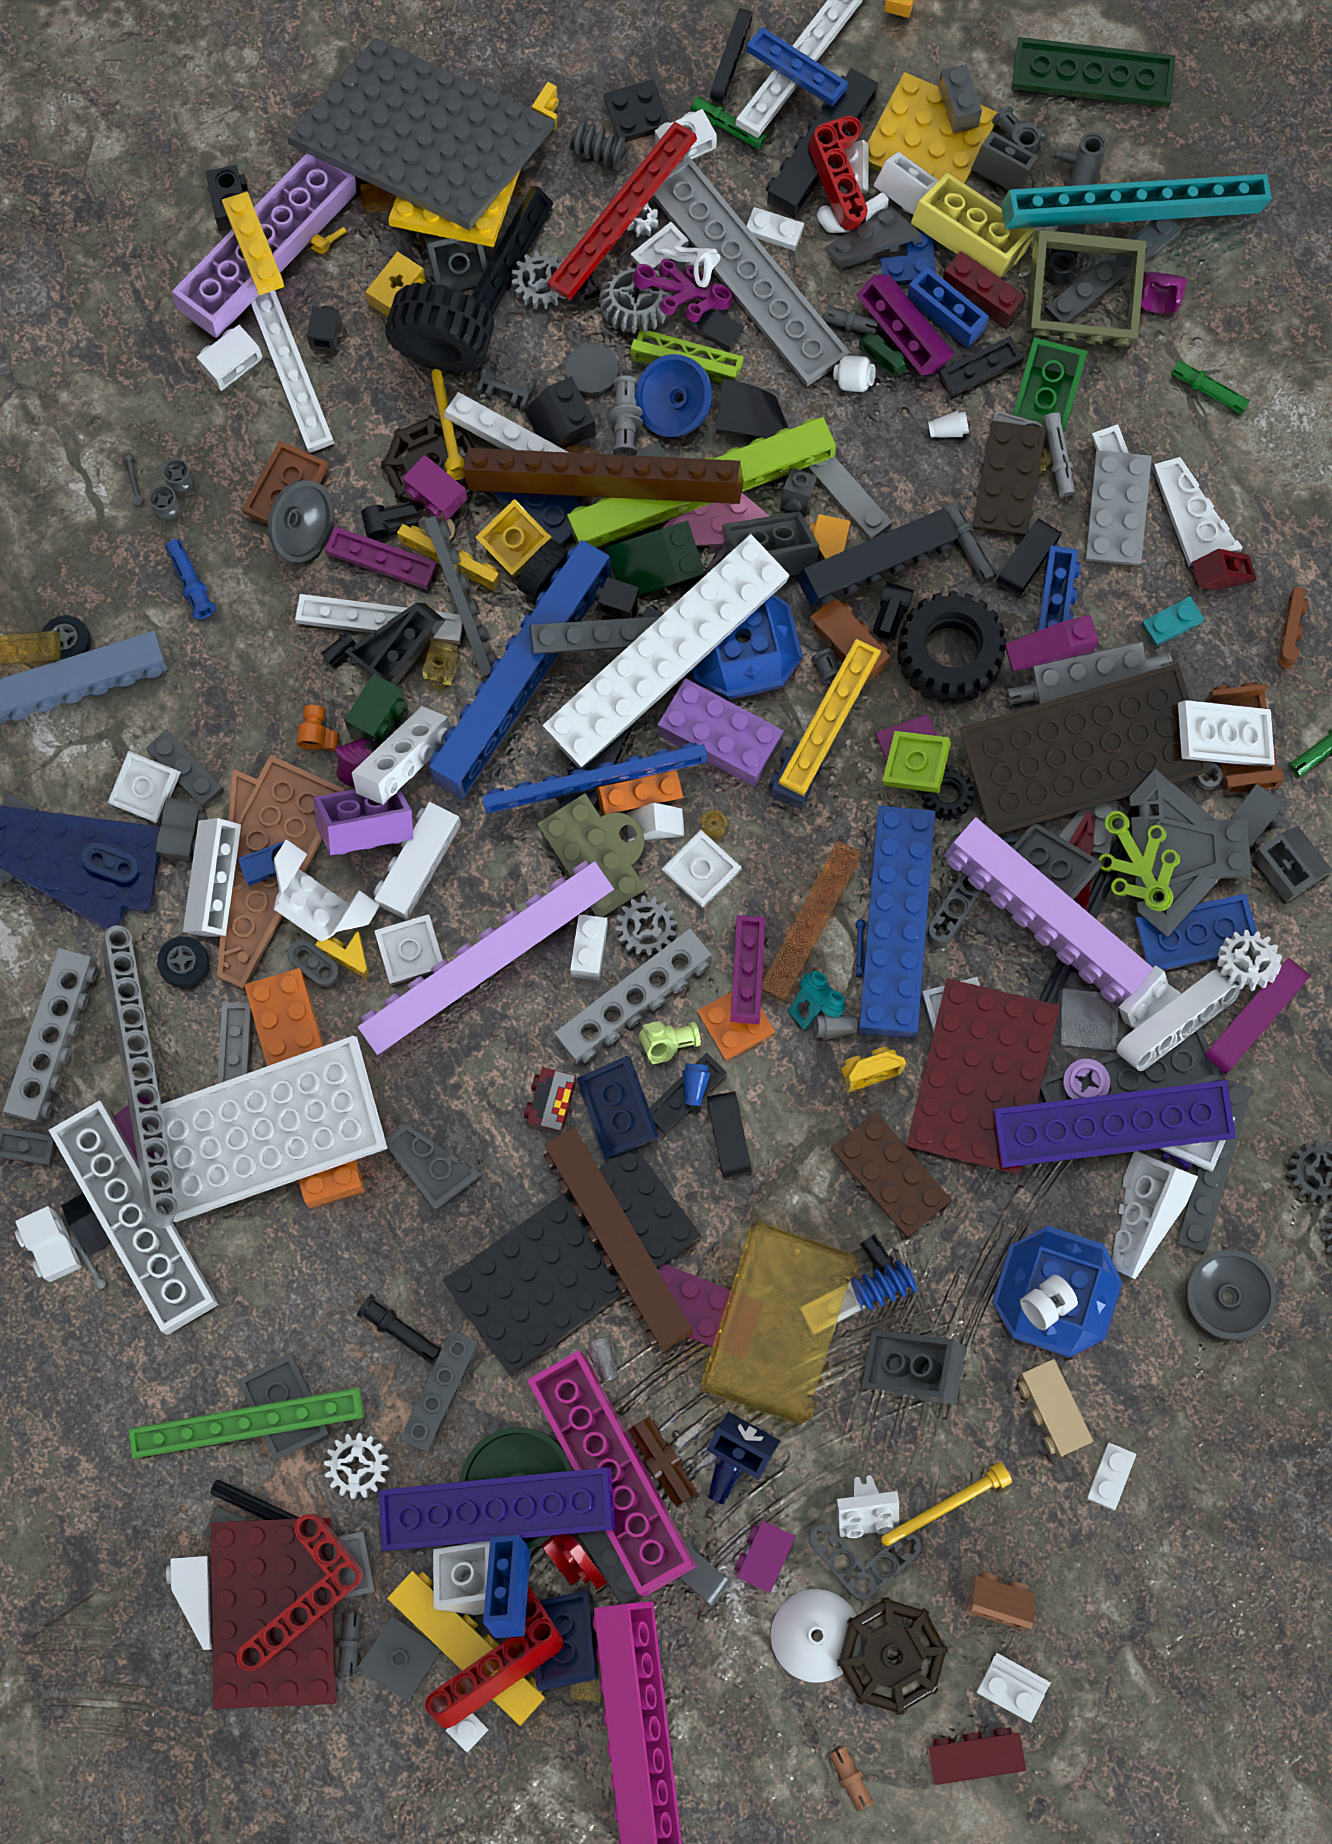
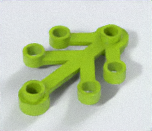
M1120 811L1109 813L1105 819V827L1112 834L1118 835L1133 863L1115 859L1110 854H1103L1098 859L1102 865L1101 869L1106 872L1115 870L1141 877L1147 887L1131 885L1125 879L1117 878L1111 885L1113 893L1118 896L1130 895L1144 899L1146 905L1153 911L1161 912L1168 909L1173 902V892L1169 888V882L1173 868L1180 863V855L1172 849L1165 850L1161 856L1163 865L1157 881L1152 873L1159 845L1167 836L1166 830L1160 825H1153L1149 828V839L1143 856L1128 830L1130 826L1129 818ZM1122 819L1123 826L1120 829H1115V821ZM1156 829H1160L1162 832L1161 837L1158 839H1154L1152 836ZM1169 854L1175 855L1173 863H1167L1166 857ZM1106 858H1111V866L1105 868L1103 861ZM1120 882H1124V891L1117 892V884ZM1162 892L1164 894L1163 901L1156 902L1155 895Z

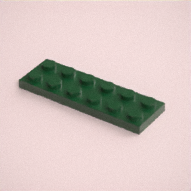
M1018 37L1011 89L1169 108L1176 55Z

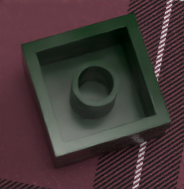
M373 674L344 719L350 737L354 740L360 738L371 740L366 746L375 751L393 734L397 724H402L408 715L409 710L407 709L408 705L403 689Z

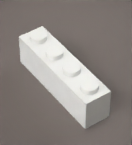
M431 802L428 803L425 809L421 808L415 818V823L417 824L413 830V839L405 840L401 843V847H403L398 857L394 856L387 869L389 871L385 881L381 880L374 891L375 901L380 905V908L408 921L461 826L459 816Z
M219 818L198 821L183 932L203 937L226 936L241 824Z

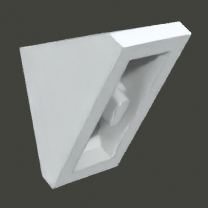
M651 803L626 813V815L632 817L640 825L644 834V840L684 837L682 808ZM627 825L628 841H633L636 837V830L634 827Z

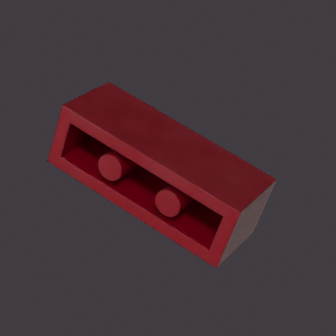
M962 251L955 256L944 270L943 279L986 313L991 320L1006 330L1022 312L1026 295Z
M1011 1727L994 1729V1735L982 1737L981 1732L963 1734L964 1740L952 1742L951 1736L933 1739V1745L926 1746L932 1783L939 1785L1026 1771L1020 1733H1012Z

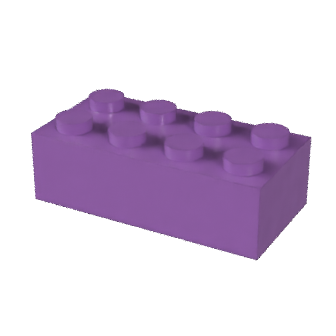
M686 678L658 723V736L679 747L688 743L704 744L707 752V762L755 788L780 747L784 730Z

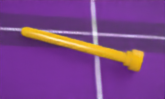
M434 369L431 376L448 454L444 464L445 471L453 479L458 480L465 477L463 471L465 459L458 453L452 421L444 418L445 410L449 404L442 372L439 369Z
M1001 1462L989 1467V1471L985 1473L986 1477L884 1534L881 1538L883 1545L890 1546L991 1487L1002 1489L1011 1484L1012 1480L1007 1469Z

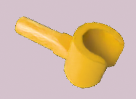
M342 227L326 238L315 234L311 239L313 244L311 249L319 254H325L330 244L347 232L346 229Z

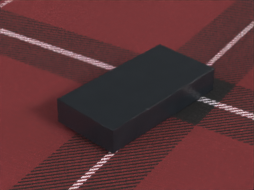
M714 309L704 312L697 322H692L687 318L684 320L685 327L728 351L732 349L744 330L743 325Z

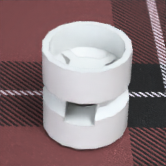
M1055 1274L1041 1283L1039 1289H1033L1020 1299V1305L1026 1317L1035 1327L1043 1331L1058 1321L1059 1315H1066L1078 1304L1077 1297L1070 1285L1063 1278Z

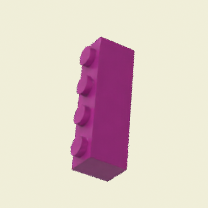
M889 274L872 276L856 294L858 299L921 375L938 373L954 355V352Z

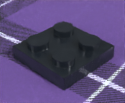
M654 79L604 93V101L618 140L621 136H624L625 142L653 135L655 130L662 124L669 122Z

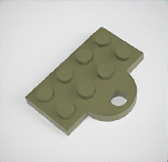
M586 793L537 823L571 877L575 875L572 869L585 860L589 864L595 861L614 888L613 891L590 906L596 917H604L646 890L631 866L638 860L644 848L643 831L632 817L623 813H609L600 817ZM625 825H630L636 830V837L631 842H625L620 838V829Z

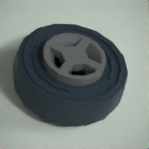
M69 615L58 616L51 619L43 627L40 635L41 647L46 657L56 662L88 652L91 647V634L86 625L78 618Z
M179 936L170 939L162 946L158 954L157 967L160 975L167 983L175 987L188 988L198 984L205 977L209 969V956L205 947L198 940Z

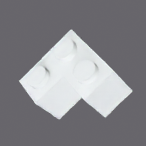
M47 1206L15 1221L18 1230L15 1231V1236L21 1247L25 1246L28 1251L33 1252L36 1260L32 1264L39 1278L43 1276L45 1280L52 1282L82 1268L76 1250L71 1246V1238L61 1215Z

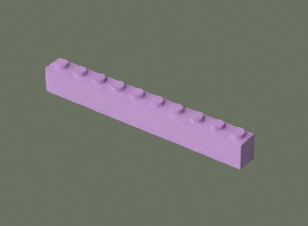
M585 860L572 869L575 873L574 876L568 880H565L562 876L549 885L551 892L544 897L540 893L536 894L525 902L528 908L518 914L515 909L502 918L504 924L495 930L491 926L479 934L478 937L481 941L472 947L468 942L456 950L454 953L457 957L451 962L447 963L443 959L431 968L433 974L424 980L422 976H419L407 985L410 989L402 996L396 992L383 1001L386 1007L378 1013L373 1008L360 1017L362 1024L358 1026V1029L375 1053L378 1055L613 891L614 888L594 861L589 864Z

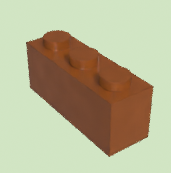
M837 598L810 616L809 627L828 648L835 650V655L842 663L855 639L881 650V654L864 684L865 686L889 666L890 651L883 642H877L871 636L872 632L863 621L859 622L853 616L854 613L851 607L845 601L840 602Z

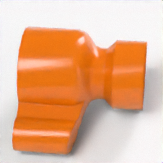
M318 705L304 706L303 718L305 721L298 726L296 740L298 747L307 750L324 749L336 752L335 748L338 746L339 733L325 728L321 724L325 720L326 709Z

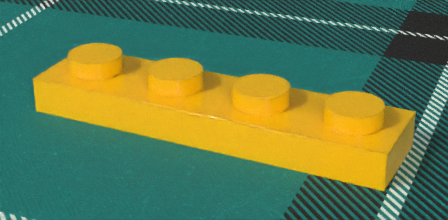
M248 192L222 199L224 210L258 296L284 288L283 279Z
M402 524L397 532L399 542L441 564L432 539L426 536L425 532L416 526H411L410 528ZM459 550L461 562L458 565L461 573L465 572L472 581L496 592L500 585L497 569L488 563L480 564L474 561L470 554Z

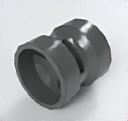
M172 458L164 464L162 474L167 485L176 494L188 492L194 484V478L188 464L180 458Z
M164 484L157 485L150 490L148 501L155 515L161 520L175 518L180 511V503L174 490Z

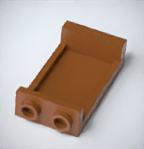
M1247 682L1242 684L1241 687L1230 688L1229 685H1221L1210 691L1206 702L1267 709L1265 701L1267 687L1266 684L1258 685L1257 682ZM1275 749V765L1268 767L1217 762L1223 773L1221 780L1223 795L1250 792L1256 784L1265 790L1279 788L1284 781L1283 769H1278Z

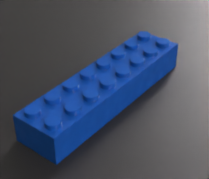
M878 806L858 1034L915 1040L918 1033L935 811Z

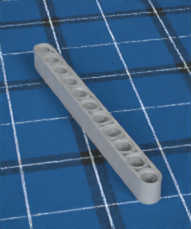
M115 925L110 927L105 933L102 943V955L147 1216L152 1225L164 1228L169 1226L174 1220L178 1210V1198L130 932L125 927ZM117 940L122 945L115 946L110 941ZM122 966L127 971L120 972L115 967ZM127 992L131 997L124 998L119 993ZM131 1018L136 1024H128L124 1019ZM135 1044L139 1046L141 1050L134 1051L130 1049L128 1045ZM133 1071H141L146 1077H137L133 1074ZM137 1098H147L150 1104H142ZM142 1125H152L155 1131H146ZM154 1151L158 1153L160 1158L152 1159L147 1155V1152ZM152 1179L162 1180L165 1186L159 1187L154 1185ZM164 1206L170 1213L161 1214L157 1211L156 1207Z

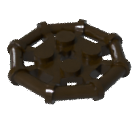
M428 415L427 419L401 430L397 428L394 431L395 436L387 455L381 461V469L385 470L394 489L395 498L398 501L410 502L413 500L404 492V483H402L397 469L404 468L407 473L426 455L434 460L439 459L440 462L437 465L445 471L444 464L448 454L445 439L439 438L435 434L436 430L443 432L441 420L434 418V415ZM453 424L456 443H462L466 453L468 448H476L469 434L470 431ZM428 430L427 435L412 440L411 437ZM402 445H406L408 447L406 456L403 459L397 458ZM464 477L462 482L459 479L456 480L466 489L468 498L471 492L468 489L466 478ZM419 500L413 501L414 504L425 507Z
M884 1597L881 1599V1602L854 1618L849 1617L846 1621L848 1626L839 1659H836V1663L842 1669L856 1695L855 1701L860 1705L865 1703L895 1712L896 1715H903L904 1710L931 1694L936 1695L939 1690L937 1685L945 1654L948 1653V1646H945L928 1616V1610L925 1608L918 1609L892 1601L889 1597ZM893 1614L912 1619L909 1628L894 1624ZM883 1615L884 1625L872 1632L865 1627L866 1624ZM920 1628H922L931 1647H923L916 1634ZM858 1634L865 1637V1642L861 1647V1657L852 1656ZM890 1648L893 1651H900V1655L897 1656L898 1663L895 1665L892 1661L887 1662L886 1660L887 1651ZM925 1656H932L926 1678L921 1675L922 1662L925 1660ZM863 1665L870 1678L866 1685L862 1683L854 1666ZM915 1680L921 1685L903 1696V1687ZM879 1684L892 1688L893 1697L889 1698L873 1692Z

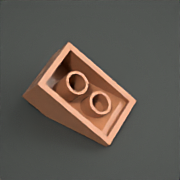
M982 1572L981 1576H973L964 1612L1021 1630L1032 1629L1034 1623V1593L1027 1591L1028 1585L1011 1581L1010 1586L998 1582L999 1576Z

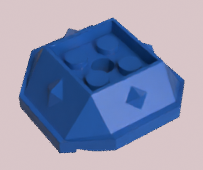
M773 594L692 669L695 684L727 700L783 688L803 661V653L791 606ZM746 635L750 640L746 643H740L736 640V637Z
M1046 1226L1008 1247L991 1303L1012 1339L1070 1358L1106 1339L1123 1283L1105 1244ZM1055 1274L1063 1278L1070 1285L1077 1297L1078 1304L1066 1315H1059L1058 1321L1043 1331L1035 1327L1026 1317L1021 1308L1020 1299L1033 1289H1039L1041 1283Z

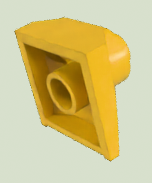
M515 499L475 537L514 578L522 573L534 553L547 541L552 540V536Z
M888 1046L872 1051L871 1056L865 1058L855 1056L845 1060V1066L841 1068L845 1079L844 1084L847 1092L849 1093L902 1075L906 1065L905 1059L898 1056L895 1050H889Z

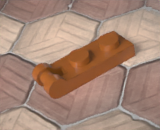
M1295 586L1289 596L1277 663L1282 669H1290L1299 656V649L1295 644L1296 641L1301 640L1304 625L1299 623L1301 615H1305L1308 606V599L1304 598L1306 588Z

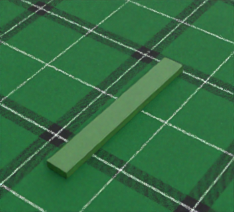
M353 1388L130 1428L128 1433L132 1459L355 1420L364 1418L360 1388Z

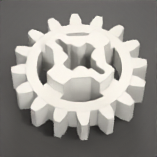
M1248 930L1244 931L1243 936L1234 932L1232 939L1226 938L1223 946L1220 947L1217 966L1223 967L1221 971L1222 976H1230L1228 983L1239 982V989H1243L1245 984L1249 985L1251 991L1255 990L1256 984H1259L1264 989L1268 982L1273 983L1275 981L1276 975L1279 974L1282 966L1280 964L1282 955L1276 954L1278 945L1270 946L1269 941L1271 938L1268 936L1261 939L1260 932L1258 931L1254 936H1250Z
M362 1433L357 1434L356 1440H353L347 1434L345 1438L346 1443L343 1444L338 1440L335 1441L338 1447L336 1451L328 1449L327 1453L332 1456V1460L324 1461V1465L331 1467V1471L327 1472L325 1477L334 1478L330 1487L335 1489L340 1486L339 1495L341 1496L350 1491L351 1499H356L358 1492H361L364 1498H368L369 1489L377 1493L379 1489L376 1483L378 1481L382 1483L387 1481L381 1475L382 1472L390 1471L389 1467L383 1465V1461H386L389 1456L387 1454L380 1455L379 1452L384 1446L381 1443L373 1446L374 1438L372 1436L363 1441ZM353 1447L351 1454L345 1459H339L344 1451ZM365 1447L373 1453L376 1462L369 1461L366 1458ZM359 1458V1462L370 1468L358 1469L357 1474H355L354 1470L344 1465L356 1463V1459ZM338 1470L344 1471L348 1475L349 1485L341 1480ZM369 1473L374 1474L368 1483L362 1485L363 1478Z

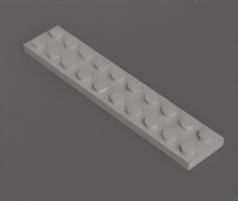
M687 157L678 163L652 198L678 230L689 240L693 248L717 250V253L720 255V261L712 269V272L731 291L734 299L805 386L808 387L834 369L835 365L840 363L842 357L850 355L849 350L692 159Z

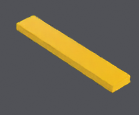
M855 639L779 780L780 785L802 796L805 795L878 660L881 650Z

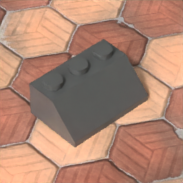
M800 511L722 524L727 555L751 534L789 576L798 575L804 568L817 563L819 544Z

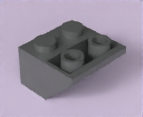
M1299 826L1281 833L1259 848L1252 857L1286 903L1332 872L1331 867Z

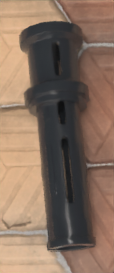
M371 1294L363 1303L356 1316L359 1318L364 1317L377 1327L378 1332H387L431 1364L442 1348L397 1318L395 1310H388L375 1300L376 1297Z

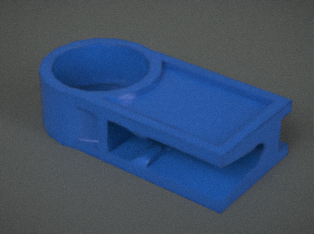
M284 842L238 858L248 886L277 876L273 858Z

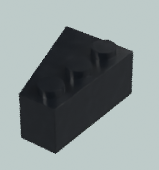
M414 603L388 621L387 624L370 633L365 639L344 652L372 675L376 674L397 686L446 620L426 603Z

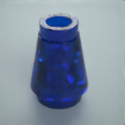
M720 1458L719 1463H715L708 1498L717 1503L725 1504L726 1499L743 1475L740 1473L741 1470Z

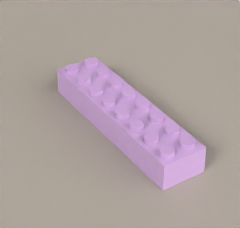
M306 153L255 205V212L279 272L357 194L354 175ZM233 230L172 291L175 308L216 339L258 296Z
M975 817L945 852L946 861L954 870H961L969 877V882L975 888L985 890L991 896L990 899L996 906L1001 909L1006 908L1012 913V918L1017 924L1024 928L1027 926L1032 930L1038 942L1053 948L1057 952V957L1063 963L1073 965L1079 971V976L1087 983H1094L1100 988L1101 995L1108 1001L1116 1002L1119 1005L1133 995L1154 968L978 818Z

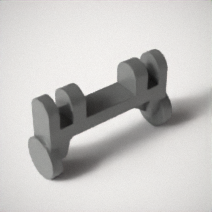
M486 362L481 371V379L476 393L481 394L484 386L487 387L485 396L489 398L492 397L494 390L512 395L510 401L512 406L516 407L519 399H522L520 409L524 410L530 396L535 391L537 380L532 379L525 386L510 387L496 381L491 374L490 363Z

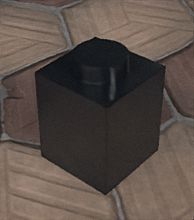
M330 306L312 307L307 331L310 348L337 351L342 325L339 310Z

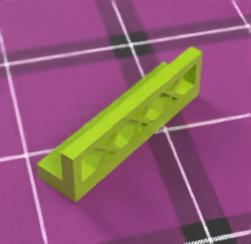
M641 329L637 340L634 339L631 346V360L646 365L651 364L662 356L679 354L692 358L704 368L710 382L722 385V379L737 381L744 361V356L648 330L644 334ZM644 338L653 340L657 345L643 342ZM674 346L679 347L682 349L683 352L672 350L670 348ZM701 353L707 355L709 359L698 357L696 355ZM730 361L736 363V365L731 366L722 362Z

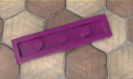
M336 526L324 550L326 555L428 590L438 567L436 561Z
M737 915L730 1022L759 1024L765 917Z

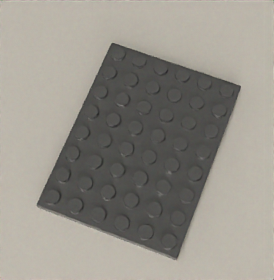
M374 38L287 136L289 145L467 230H471L554 129V120L378 38Z

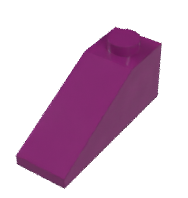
M1091 615L1062 621L1005 644V648L1013 672L1092 653L1096 648L1098 638Z

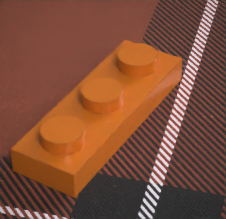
M677 770L595 788L602 816L609 813L637 809L651 803L660 804L683 798Z

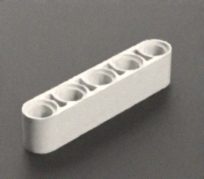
M1219 970L1211 971L1126 1035L1117 1047V1054L1138 1071L1147 1069L1231 1005L1240 993L1239 985L1235 982L1232 984L1228 983L1230 978L1222 976Z

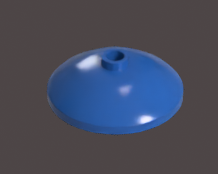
M679 354L662 356L649 364L641 374L635 392L636 406L643 410L640 418L652 432L665 437L687 435L703 422L709 411L712 400V388L709 377L704 368L692 358ZM681 394H683V395H684V399H683V401L680 403V402H679V396H680Z

